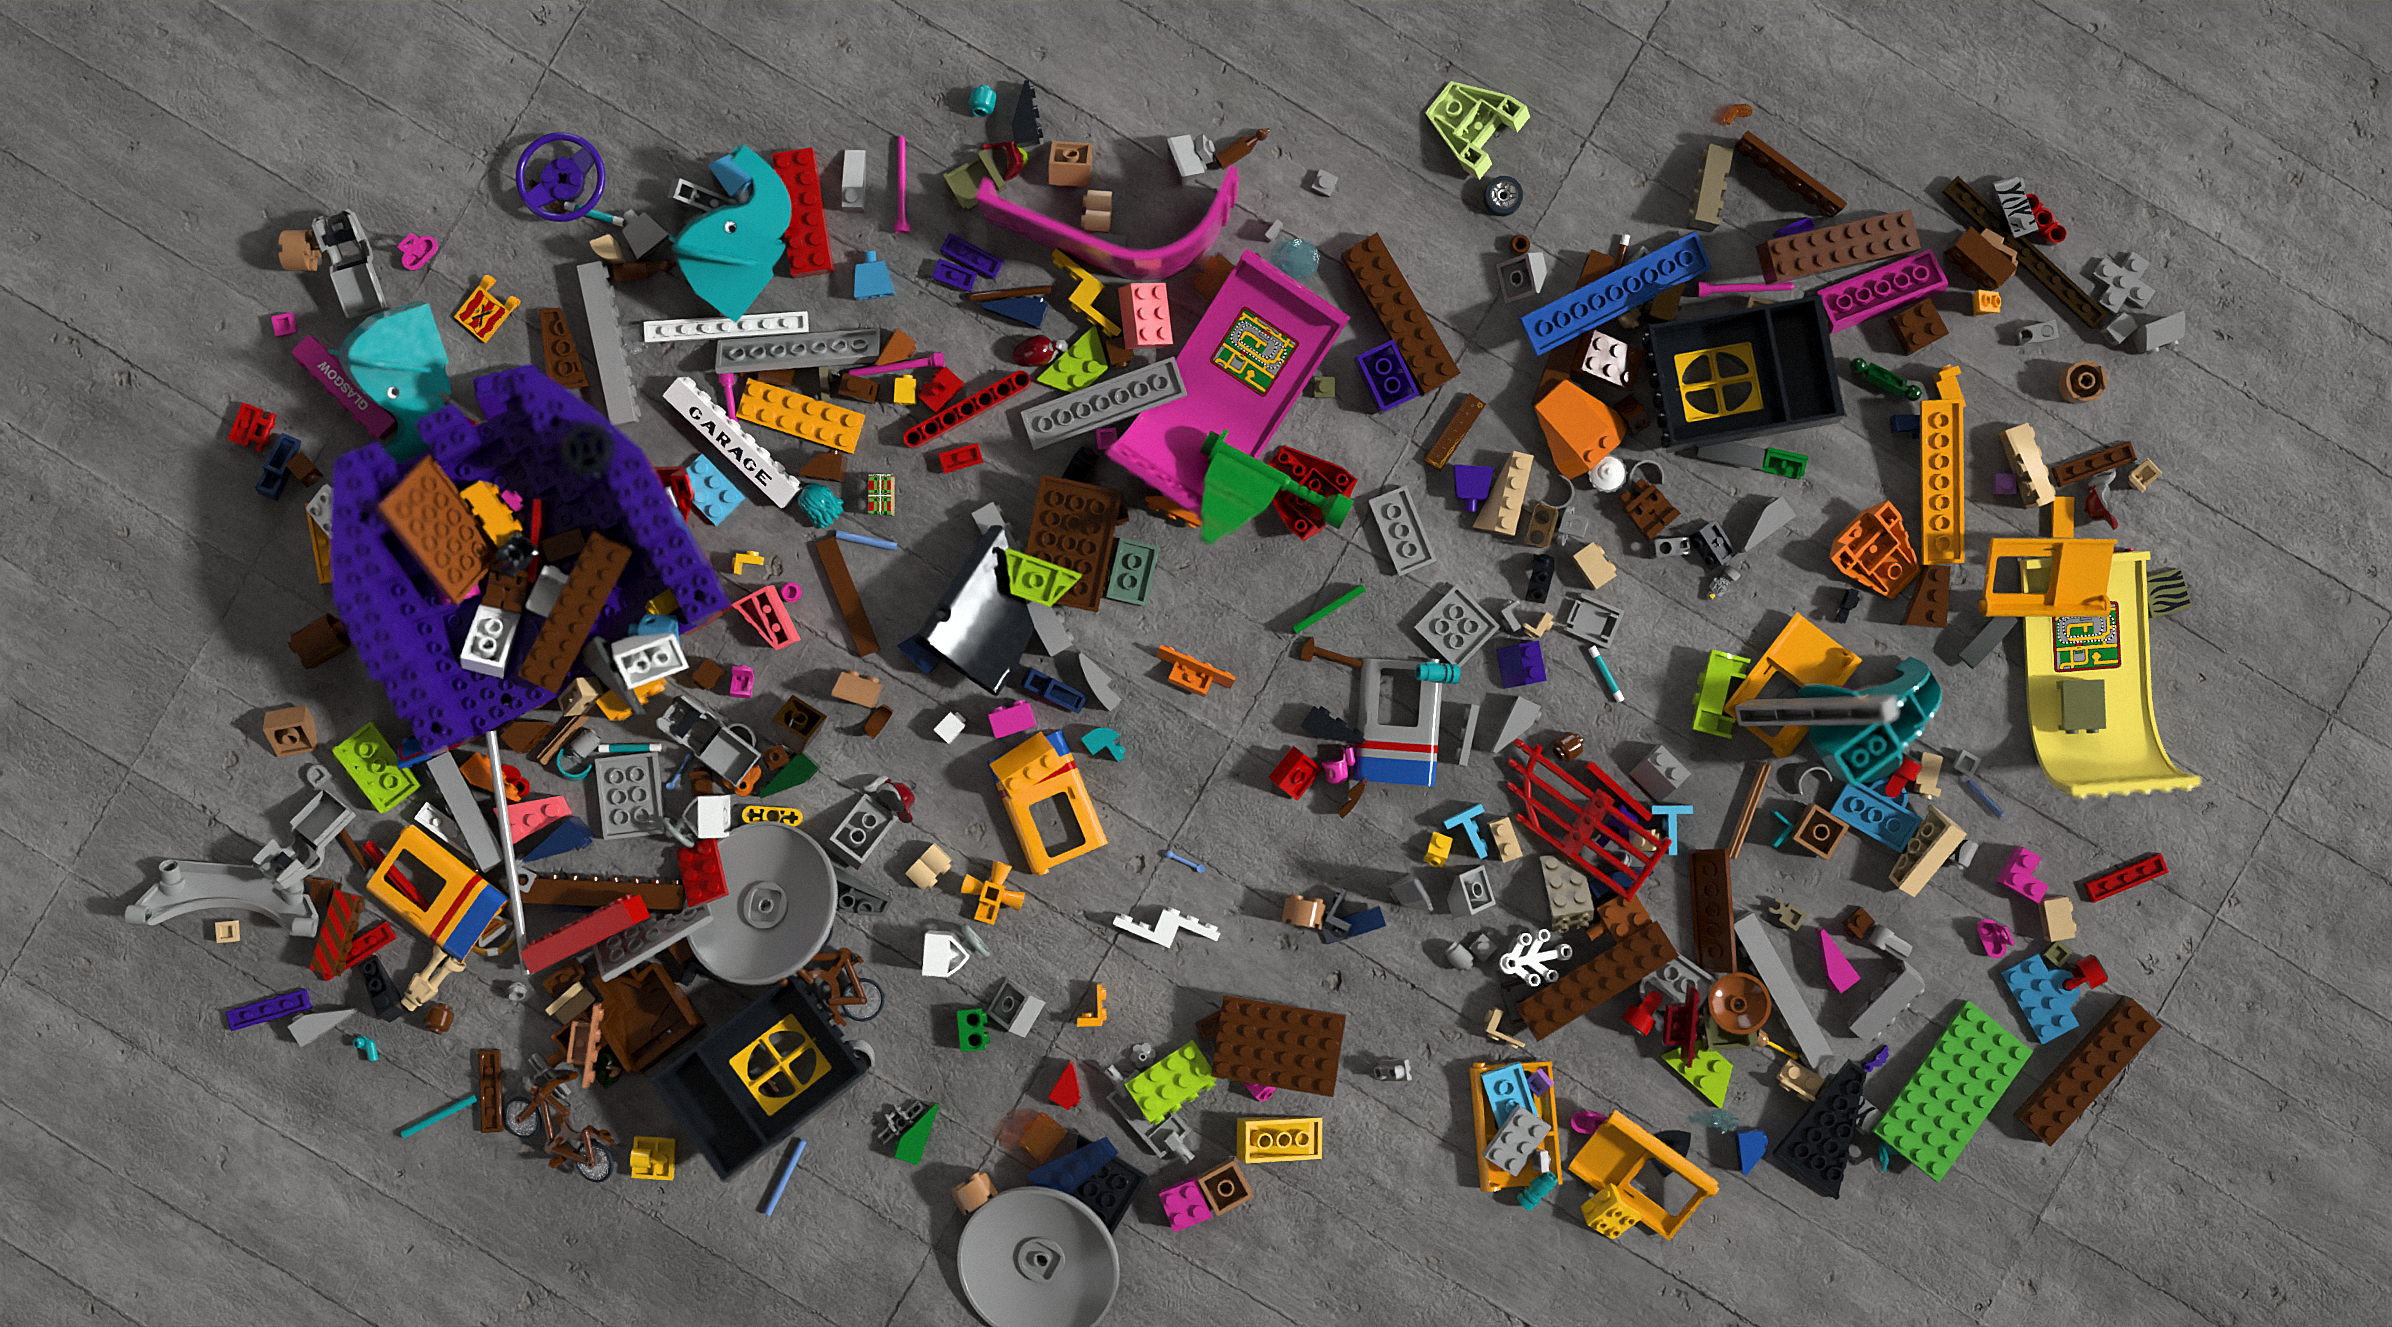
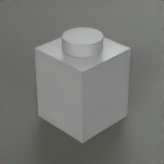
M2124 312L2113 318L2099 332L2112 346L2120 344L2138 327L2135 324L2134 318Z

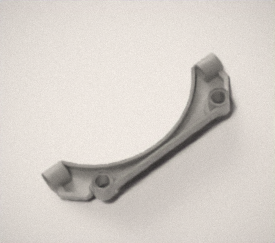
M173 859L165 860L159 865L162 878L160 883H155L135 905H129L125 912V921L128 924L156 925L177 915L199 909L216 907L242 908L272 918L285 929L289 936L314 937L320 922L309 895L302 894L304 891L303 879L279 891L269 882L270 880L265 875L261 876L252 866L178 861ZM281 870L277 874L281 875L284 871Z

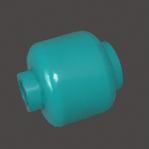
M980 85L971 90L968 107L975 116L986 117L993 113L996 102L995 92L987 85Z

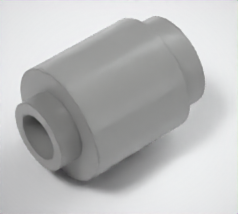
M592 728L584 730L570 743L572 746L570 750L576 757L580 758L582 756L586 758L599 745L602 739Z
M1455 941L1443 952L1446 955L1445 958L1459 972L1461 970L1466 972L1474 964L1472 962L1474 957L1460 943L1457 944Z

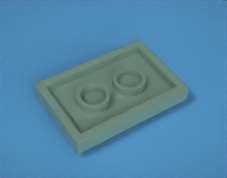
M1120 537L1106 597L1147 606L1160 546Z

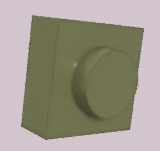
M1314 377V398H1335V377Z
M2053 941L2042 953L2057 968H2060L2073 954L2060 941Z

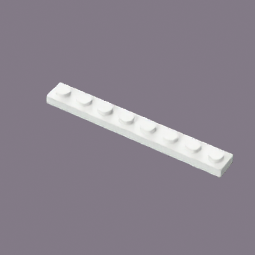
M807 311L742 315L737 323L727 316L644 322L645 343L809 333Z

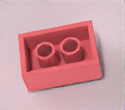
M1131 283L1118 288L1125 349L1162 348L1173 344L1166 283Z

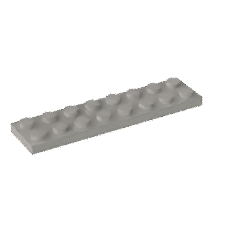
M881 329L718 340L715 363L716 374L872 363L878 360L881 355Z
M1173 356L1020 413L1033 450L1037 451L1188 395L1175 357Z

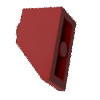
M1072 1060L1069 1061L1048 1096L1049 1099L1068 1111L1071 1106L1075 1108L1081 1099L1078 1096L1080 1086L1075 1064Z

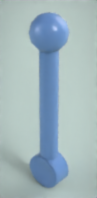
M686 754L685 761L673 780L666 784L667 790L671 791L675 788V782L688 762L693 760L692 754Z
M1170 850L1165 852L1167 858L1176 859L1196 868L1199 873L1205 870L1202 864H1194L1174 855Z

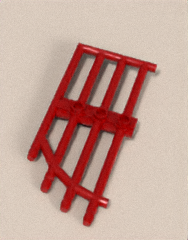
M1516 738L1513 744L1530 756L1526 768L1512 758L1507 761L1511 768H1514L1515 771L1523 776V790L1516 787L1512 782H1508L1506 785L1509 791L1514 792L1516 796L1524 801L1529 819L1523 814L1518 813L1515 817L1517 821L1523 823L1525 827L1630 902L1668 849L1672 840L1665 837L1663 841H1660L1612 805L1615 800L1606 792L1598 788L1594 793L1542 756L1540 753L1543 747L1539 744H1536L1533 749L1529 745L1524 744L1522 740ZM1536 761L1587 797L1590 801L1585 808H1580L1533 774ZM1531 782L1578 815L1572 826L1531 796ZM1535 809L1567 832L1561 842L1540 827ZM1606 813L1612 815L1655 846L1657 849L1651 858L1601 823ZM1597 829L1644 863L1645 866L1642 871L1637 874L1589 839L1594 830ZM1585 845L1632 879L1634 882L1629 889H1624L1580 857L1578 853Z

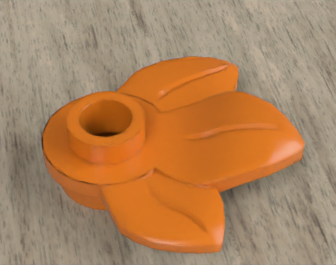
M760 765L752 766L737 787L726 781L722 776L721 779L723 784L729 789H734L737 795L747 797L753 792L754 784L761 778ZM746 783V787L741 789V784Z

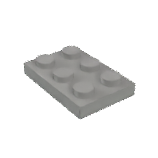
M1517 1104L1482 1155L1516 1177L1551 1129V1126Z

